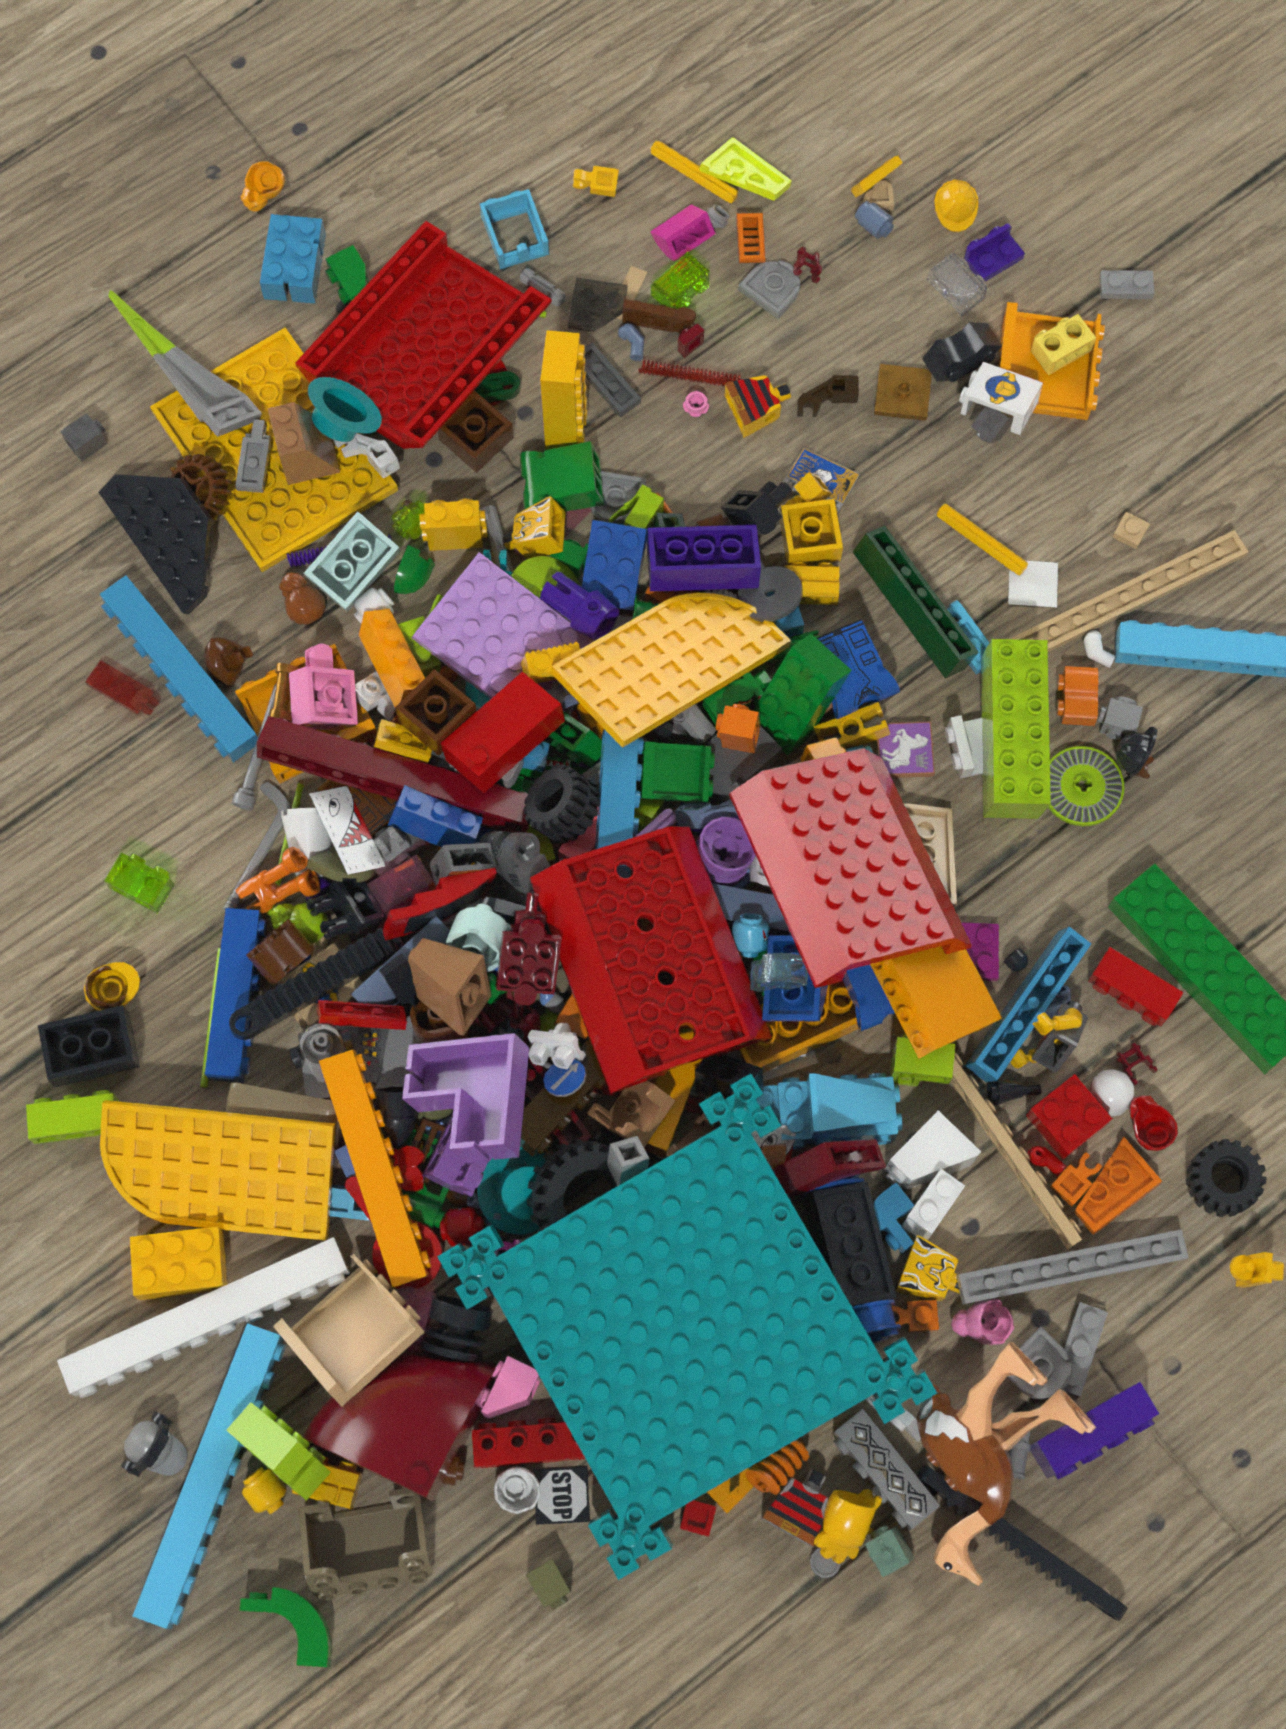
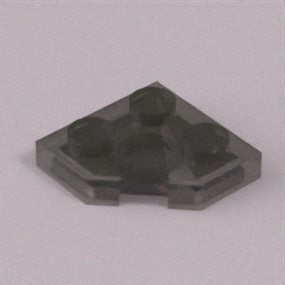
M576 278L567 323L568 329L595 332L622 315L628 285Z

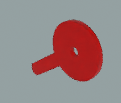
M351 1176L346 1180L345 1188L371 1221L357 1177ZM416 1220L411 1221L412 1223L417 1222L421 1231L422 1239L418 1240L421 1252L427 1251L432 1267L427 1269L429 1273L427 1276L394 1287L396 1289L416 1290L426 1286L435 1278L442 1265L437 1257L443 1253L438 1236L429 1226ZM376 1238L372 1251L373 1264L378 1271V1275L381 1274L392 1286Z

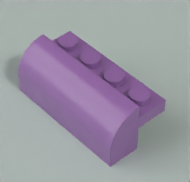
M452 1113L423 1176L452 1191L472 1197L475 1189L481 1183L483 1172L492 1157L489 1156V1160L464 1162L449 1149L453 1120Z

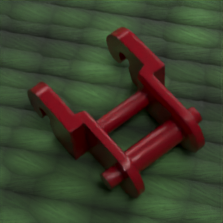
M802 246L797 251V261L794 263L793 273L799 276L802 273L800 268L803 265L808 266L812 273V282L817 284L820 281L819 275L822 272V266L819 265V253L810 254Z
M1133 1042L1131 1043L1132 1048L1123 1054L1121 1052L1116 1053L1118 1057L1116 1060L1124 1066L1125 1070L1123 1073L1128 1075L1135 1086L1138 1084V1081L1133 1079L1131 1068L1140 1062H1145L1152 1073H1156L1158 1069L1152 1065L1153 1060L1149 1055L1144 1056L1140 1050L1141 1046H1137ZM1136 1054L1139 1059L1129 1064L1126 1059Z

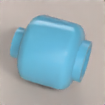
M746 913L740 915V918L733 922L732 937L742 956L749 958L757 957L758 953L768 948L769 924L763 920L761 915Z

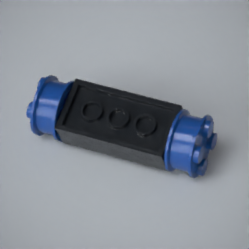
M854 1175L802 1194L811 1237L872 1343L888 1340V1337L898 1335L901 1325L896 1324L892 1305L895 1304L893 1299L896 1298V1293L868 1182H865L863 1178H859V1175Z

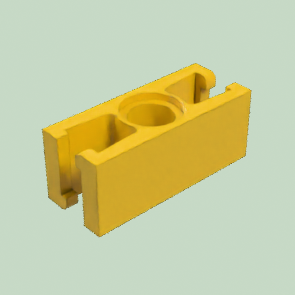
M879 702L861 708L838 720L835 718L814 727L819 742L824 741L823 737L840 733L841 738L838 739V742L844 749L864 745L891 735L886 720L881 721L880 725L864 728L863 723L878 716L879 719L884 717ZM848 727H859V731L855 735L845 734Z

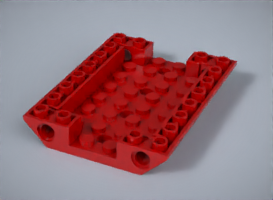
M668 826L561 860L530 877L534 892L539 894L538 903L542 913L546 916L545 922L550 935H560L562 938L559 959L610 1094L664 1076L668 1070L714 1054H717L719 1057L772 1038L766 1021L762 1020V1010L690 827ZM620 865L628 866L632 871V876L629 878L620 877L617 873V867ZM640 918L649 919L652 923V929L650 931L640 930L637 920ZM662 971L669 972L673 977V983L670 985L661 984L658 980V973ZM682 1025L691 1027L694 1032L693 1038L689 1040L683 1039L679 1035V1027Z

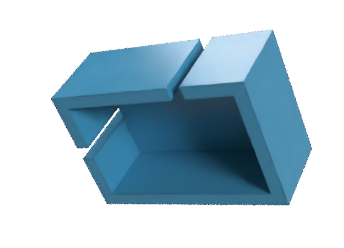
M271 214L260 277V287L264 299L287 301L288 295L284 284L287 283L292 302L316 303L322 264L321 256H323L326 239L323 219Z

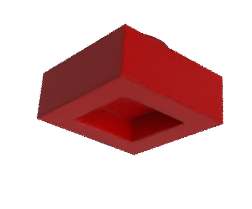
M692 1500L685 1506L680 1529L709 1537L717 1507Z

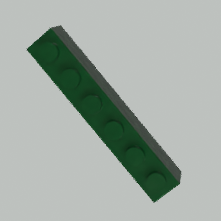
M882 526L865 533L853 550V554L943 677L946 679L965 670L979 653L887 527Z

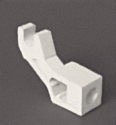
M356 434L355 438L349 442L334 440L337 448L347 444L346 447L341 449L345 458L360 453L367 455L369 463L383 479L400 469L397 457L385 440L379 441L360 434Z

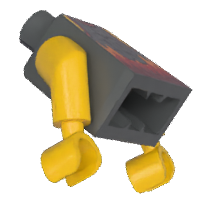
M1068 1001L1060 1006L1051 1019L1045 1012L1037 1016L1038 1021L1032 1023V1025L1042 1037L1037 1047L1030 1049L1027 1055L1019 1048L1010 1061L1013 1067L1019 1069L1028 1062L1032 1064L1038 1062L1057 1073L1077 1047L1088 1020L1087 1015L1082 1013V1006L1078 1002Z

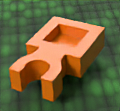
M1087 1152L1079 1159L1077 1169L1070 1164L1050 1186L1071 1207L1092 1185L1087 1178L1097 1174L1103 1167L1098 1163L1093 1169L1087 1168L1085 1161L1090 1156Z
M937 1300L907 1301L906 1309L904 1310L897 1306H892L893 1313L897 1314L899 1318L896 1324L901 1326L908 1325L909 1333L939 1330Z

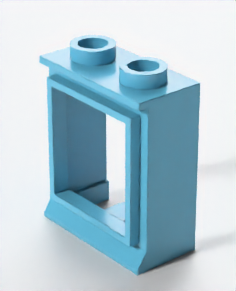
M529 189L515 191L510 195L501 198H491L484 203H480L481 219L485 225L500 269L549 255L548 239ZM527 213L538 244L527 247L526 243H520L516 247L517 250L503 254L491 223Z

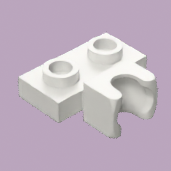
M377 671L355 684L356 701L367 712L378 706L377 710L388 721L394 718L396 709Z

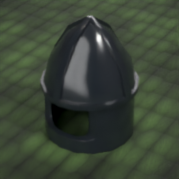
M375 1090L374 1108L375 1111L380 1109L385 1122V1126L381 1127L384 1139L390 1138L393 1148L399 1149L405 1144L414 1130L416 1120H418L416 1110L402 1099L403 1090Z

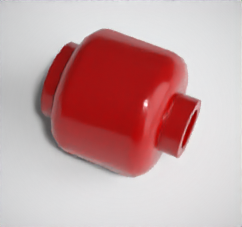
M472 1207L449 1209L440 1222L441 1237L443 1240H447L448 1244L452 1247L460 1243L464 1246L472 1245L469 1237L485 1229L483 1216H478Z

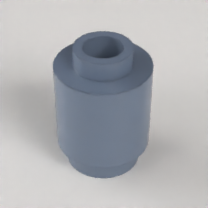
M864 202L855 214L858 224L877 239L882 236L884 238L887 237L893 230V217L875 203Z

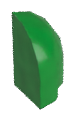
M408 545L397 570L394 593L405 595L414 593L424 587L434 569L435 563L431 558L426 560L420 557V550Z

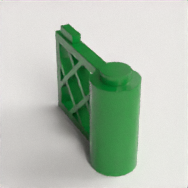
M413 1130L404 1147L412 1146L418 1131ZM424 1134L422 1141L426 1142L429 1136ZM435 1138L432 1145L437 1146L439 1140ZM432 1146L426 1159L432 1157L434 1151L432 1149ZM425 1183L424 1190L412 1192L401 1189L403 1195H409L413 1211L409 1212L411 1220L422 1222L432 1230L435 1227L440 1228V1222L446 1214L445 1211H442V1207L449 1189L443 1187L440 1196L428 1192Z

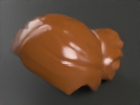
M288 572L282 578L281 583H279V589L285 597L286 613L297 624H311L322 617L326 609V600L322 593L314 586L308 584L302 575Z

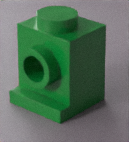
M567 539L564 540L562 552L549 556L564 563L571 569L576 578L580 579L585 569L588 544L583 548L578 542Z

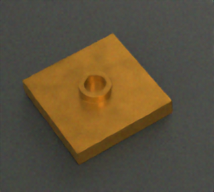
M880 364L874 415L926 421L932 378L930 370Z

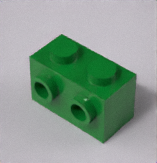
M563 711L565 722L549 735L553 740L550 745L562 755L567 751L566 756L578 766L583 762L592 768L601 757L602 740L589 728Z

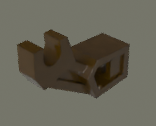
M833 375L831 379L806 393H802L797 401V417H803V409L806 407L813 410L812 417H817L822 403L827 400L832 404L857 403L859 376ZM834 387L844 388V391H834L833 389Z

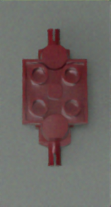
M527 893L526 908L516 911L514 925L510 926V931H502L495 987L496 990L506 991V998L514 1001L512 1017L518 1018V1016L519 1018L524 1017L525 1005L533 1004L537 993L555 995L562 938L560 935H547L545 928L546 916L544 913L537 911L539 897L537 893H533V895L532 893Z

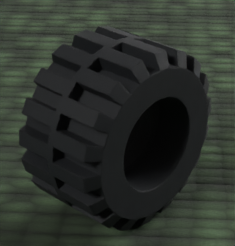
M553 766L550 771L545 770L541 777H537L534 785L529 788V794L524 802L526 804L524 814L526 815V821L531 827L554 842L564 844L568 843L569 840H576L578 835L582 836L588 826L592 825V820L598 814L597 807L600 805V799L598 798L600 793L592 781L570 766Z
M1222 1139L1220 1142L1214 1141L1207 1147L1205 1146L1191 1160L1192 1164L1187 1169L1189 1177L1186 1179V1186H1191L1189 1191L1190 1197L1195 1196L1198 1199L1195 1204L1198 1207L1205 1206V1212L1208 1214L1216 1212L1217 1217H1224L1225 1215H1229V1217L1235 1216L1254 1205L1258 1201V1197L1265 1190L1262 1186L1266 1184L1267 1178L1262 1176L1266 1169L1264 1164H1258V1161L1261 1159L1258 1153L1253 1156L1250 1153L1253 1148L1249 1145L1242 1147L1241 1141L1238 1140L1230 1143L1229 1139ZM1224 1163L1236 1170L1240 1178V1188L1237 1193L1223 1192L1214 1184L1211 1175L1214 1164Z

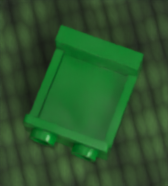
M643 742L642 755L639 754L642 774L641 780L637 781V791H640V798L708 802V797H711L713 794V781L709 780L710 769L714 768L715 754L711 752V746Z

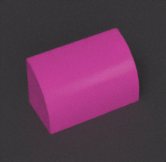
M692 204L650 231L662 252L673 261H676L715 235L707 212Z

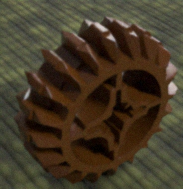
M194 454V456H185L184 460H177V467H170L172 475L167 476V478L186 480L214 522L219 521L218 515L226 514L223 507L224 505H230L227 501V496L233 493L228 490V486L232 482L226 479L229 472L222 469L223 464L216 461L213 457ZM204 471L206 476L203 478L198 477L197 472Z

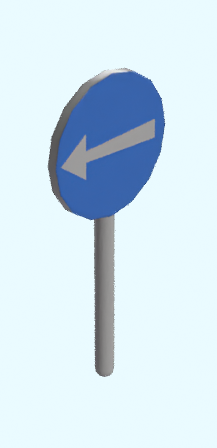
M574 1059L568 1069L558 1068L547 1061L543 1065L548 1069L544 1077L545 1088L556 1097H565L575 1093L585 1082L586 1070L578 1060Z

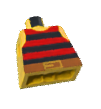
M765 375L725 383L724 396L743 438L776 421L781 413L780 402L791 399V393L786 383L773 388L769 378Z

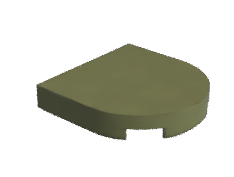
M335 847L309 858L307 862L308 869L339 882H342L343 878H356V882H363L372 878L375 873V869L348 875Z

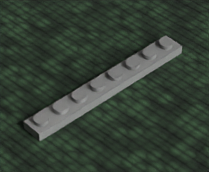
M1181 1229L956 1275L963 1305L1188 1259L1189 1257Z

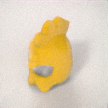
M864 1489L859 1494L844 1490H834L827 1500L823 1518V1531L814 1539V1544L821 1548V1556L825 1559L832 1557V1560L837 1564L842 1563L847 1556L851 1559L856 1558L859 1547L864 1543L866 1536L874 1531V1529L869 1527L875 1511L882 1502V1498L880 1496L874 1497L870 1489Z

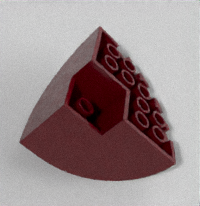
M432 1352L396 1358L342 1407L331 1397L311 1421L303 1438L311 1444L434 1502L459 1448L463 1449L482 1410L479 1403L487 1388L491 1390L495 1382L493 1373L497 1364L485 1359L479 1362L445 1358Z

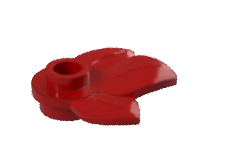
M406 1146L400 1150L393 1148L395 1154L390 1156L394 1159L393 1166H399L404 1183L399 1184L400 1188L412 1192L423 1189L424 1176L417 1166L423 1161L424 1153L413 1146Z

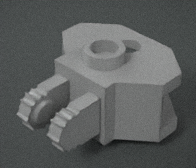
M393 826L382 828L375 834L373 841L384 861L385 867L376 868L375 870L381 878L394 873V869L401 866V863L412 859L426 844L425 841Z

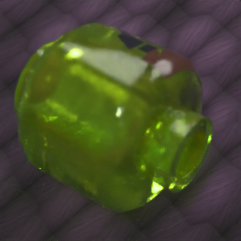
M405 500L392 514L391 520L393 524L391 527L405 540L409 538L415 540L422 535L420 514H424V504L419 500L415 503Z

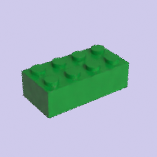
M809 634L791 647L753 711L759 712L760 726L781 746L782 751L787 756L807 742L814 731V727L817 726L852 671L812 634Z

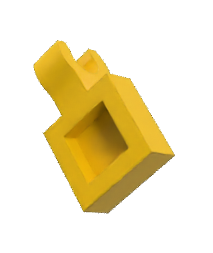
M593 166V172L575 169L573 188L585 189L590 187V194L615 197L619 169Z

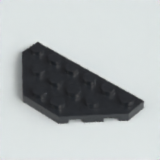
M115 474L98 493L181 612L189 615L207 597L208 586H205L206 569H210L211 547L208 546L210 531H213V518L184 479Z

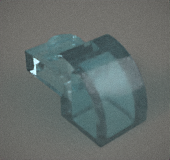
M769 953L763 954V959L752 961L750 990L761 992L774 988L789 990L807 986L808 971L801 955Z

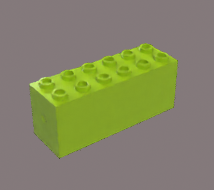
M991 639L981 656L983 818L1039 819L1051 804L1048 640Z

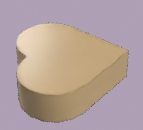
M880 180L873 186L872 190L865 193L863 203L866 201L875 203L884 211L894 210L892 185L888 181Z

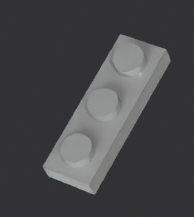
M1081 1302L1077 1305L1063 1347L1072 1365L1071 1380L1064 1392L1078 1398L1081 1396L1108 1312Z

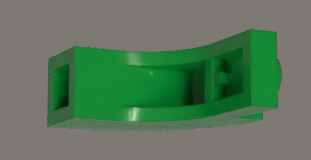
M272 1587L271 1600L267 1599L268 1593L249 1592V1598L240 1599L239 1611L276 1613L289 1620L298 1638L296 1666L331 1667L332 1643L328 1625L318 1608L306 1597L292 1590Z

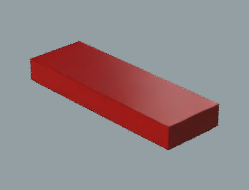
M318 1000L319 1024L406 1030L407 1018L405 1007Z

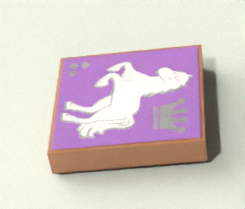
M931 722L887 723L891 735L877 739L876 744L877 756L882 758L891 778L934 777L935 767Z

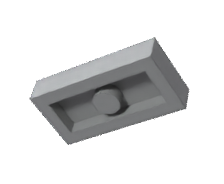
M1101 270L1099 275L1101 299H1153V271Z

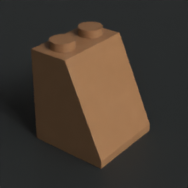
M295 402L267 408L288 485L340 473L332 439L317 429L312 421L311 412Z
M422 938L418 945L410 951L408 957L417 998L454 1031L464 1036L491 997L484 956Z

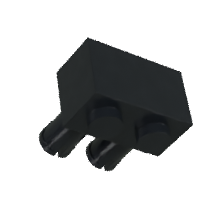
M768 481L759 491L738 490L720 508L733 525H757V534L766 535L776 528V523L782 518L778 508L793 495V491L784 482L776 486L773 482Z
M343 878L342 882L333 880L324 895L309 898L306 902L308 911L312 910L310 912L312 916H317L329 910H333L337 918L323 921L320 924L321 933L328 932L324 934L326 939H331L343 933H347L351 941L365 937L369 933L376 932L385 917L365 881L356 882V878Z

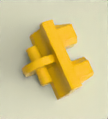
M1262 1252L1247 1256L1238 1255L1230 1262V1272L1237 1280L1236 1287L1246 1288L1272 1283V1280L1281 1281L1284 1278V1263L1273 1261V1253Z

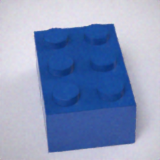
M592 520L582 588L589 593L598 590L617 608L633 611L635 608V596L639 591L648 529Z

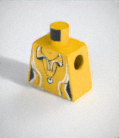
M550 496L519 512L514 517L513 532L503 536L505 547L508 550L516 548L527 559L562 552L565 511Z
M917 1235L913 1241L914 1244L910 1249L895 1291L937 1301L944 1300L948 1289L960 1294L956 1278L958 1274L954 1273L958 1259Z

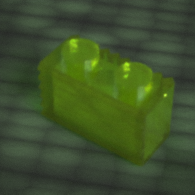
M687 252L651 284V296L661 305L668 306L669 308L676 310L681 307L687 308L694 295H697V293L702 294L708 288L710 271L694 258L690 252Z

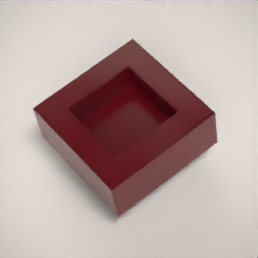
M698 323L692 328L684 329L678 337L677 352L684 358L704 343V329Z

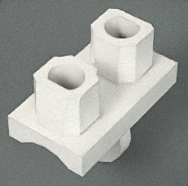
M558 1023L554 1030H549L548 1032L531 1030L528 1035L532 1044L528 1054L535 1065L543 1066L548 1057H552L555 1066L568 1069L574 1059L583 1061L586 1055L584 1051L579 1049L577 1035L571 1032V1028L567 1023Z

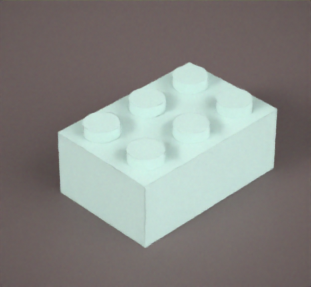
M357 511L304 574L313 584L348 612L353 607L356 599L366 592L400 553V548Z

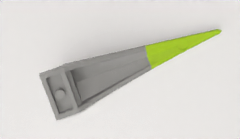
M109 291L111 301L200 422H205L217 437L251 424L254 419L260 420L261 411L246 394L207 370L176 347L137 314L115 292Z

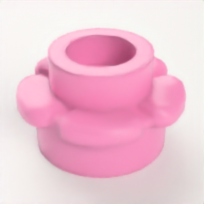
M691 392L686 397L683 408L685 412H689L690 416L700 417L702 413L705 414L709 410L708 399L701 392Z

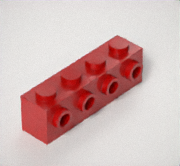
M556 1418L538 1419L537 1425H526V1420L508 1422V1427L496 1428V1423L478 1424V1430H472L475 1469L586 1459L566 1423H556Z

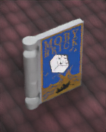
M803 447L783 482L788 485L790 482L796 485L808 472L819 475L832 493L826 500L835 499L838 515L860 474ZM793 486V494L799 495L798 491Z

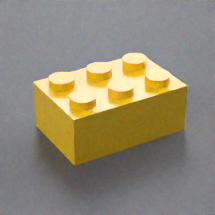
M218 1226L130 1237L133 1296L139 1300L207 1293L227 1285L224 1232Z

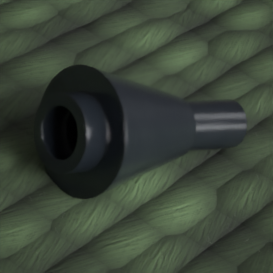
M1003 1078L992 1081L987 1085L988 1099L992 1100L994 1105L1006 1103L1023 1096L1041 1095L1042 1092L1040 1084H1023Z

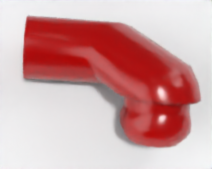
M1034 1146L1027 1152L1030 1158L1029 1162L1032 1165L1047 1167L1057 1177L1067 1167L1045 1147Z

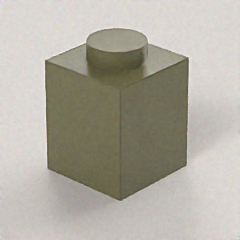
M553 1559L526 1574L544 1608L551 1606L552 1610L569 1601L566 1595L571 1593Z

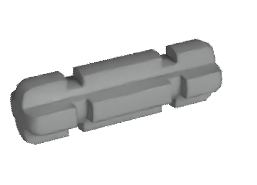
M525 268L520 274V281L526 286L531 285L551 298V303L555 306H561L565 301L566 294L558 288L555 290L554 285L539 275L535 276V272L531 269Z

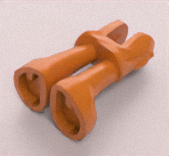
M293 846L283 852L280 864L269 871L265 869L259 872L258 875L242 883L235 891L240 899L255 893L258 899L246 909L260 910L261 914L268 912L273 905L284 901L286 897L294 893L301 892L306 897L316 895L320 892V882L316 872L306 869L280 886L275 883L281 878L307 867L308 859L306 855Z

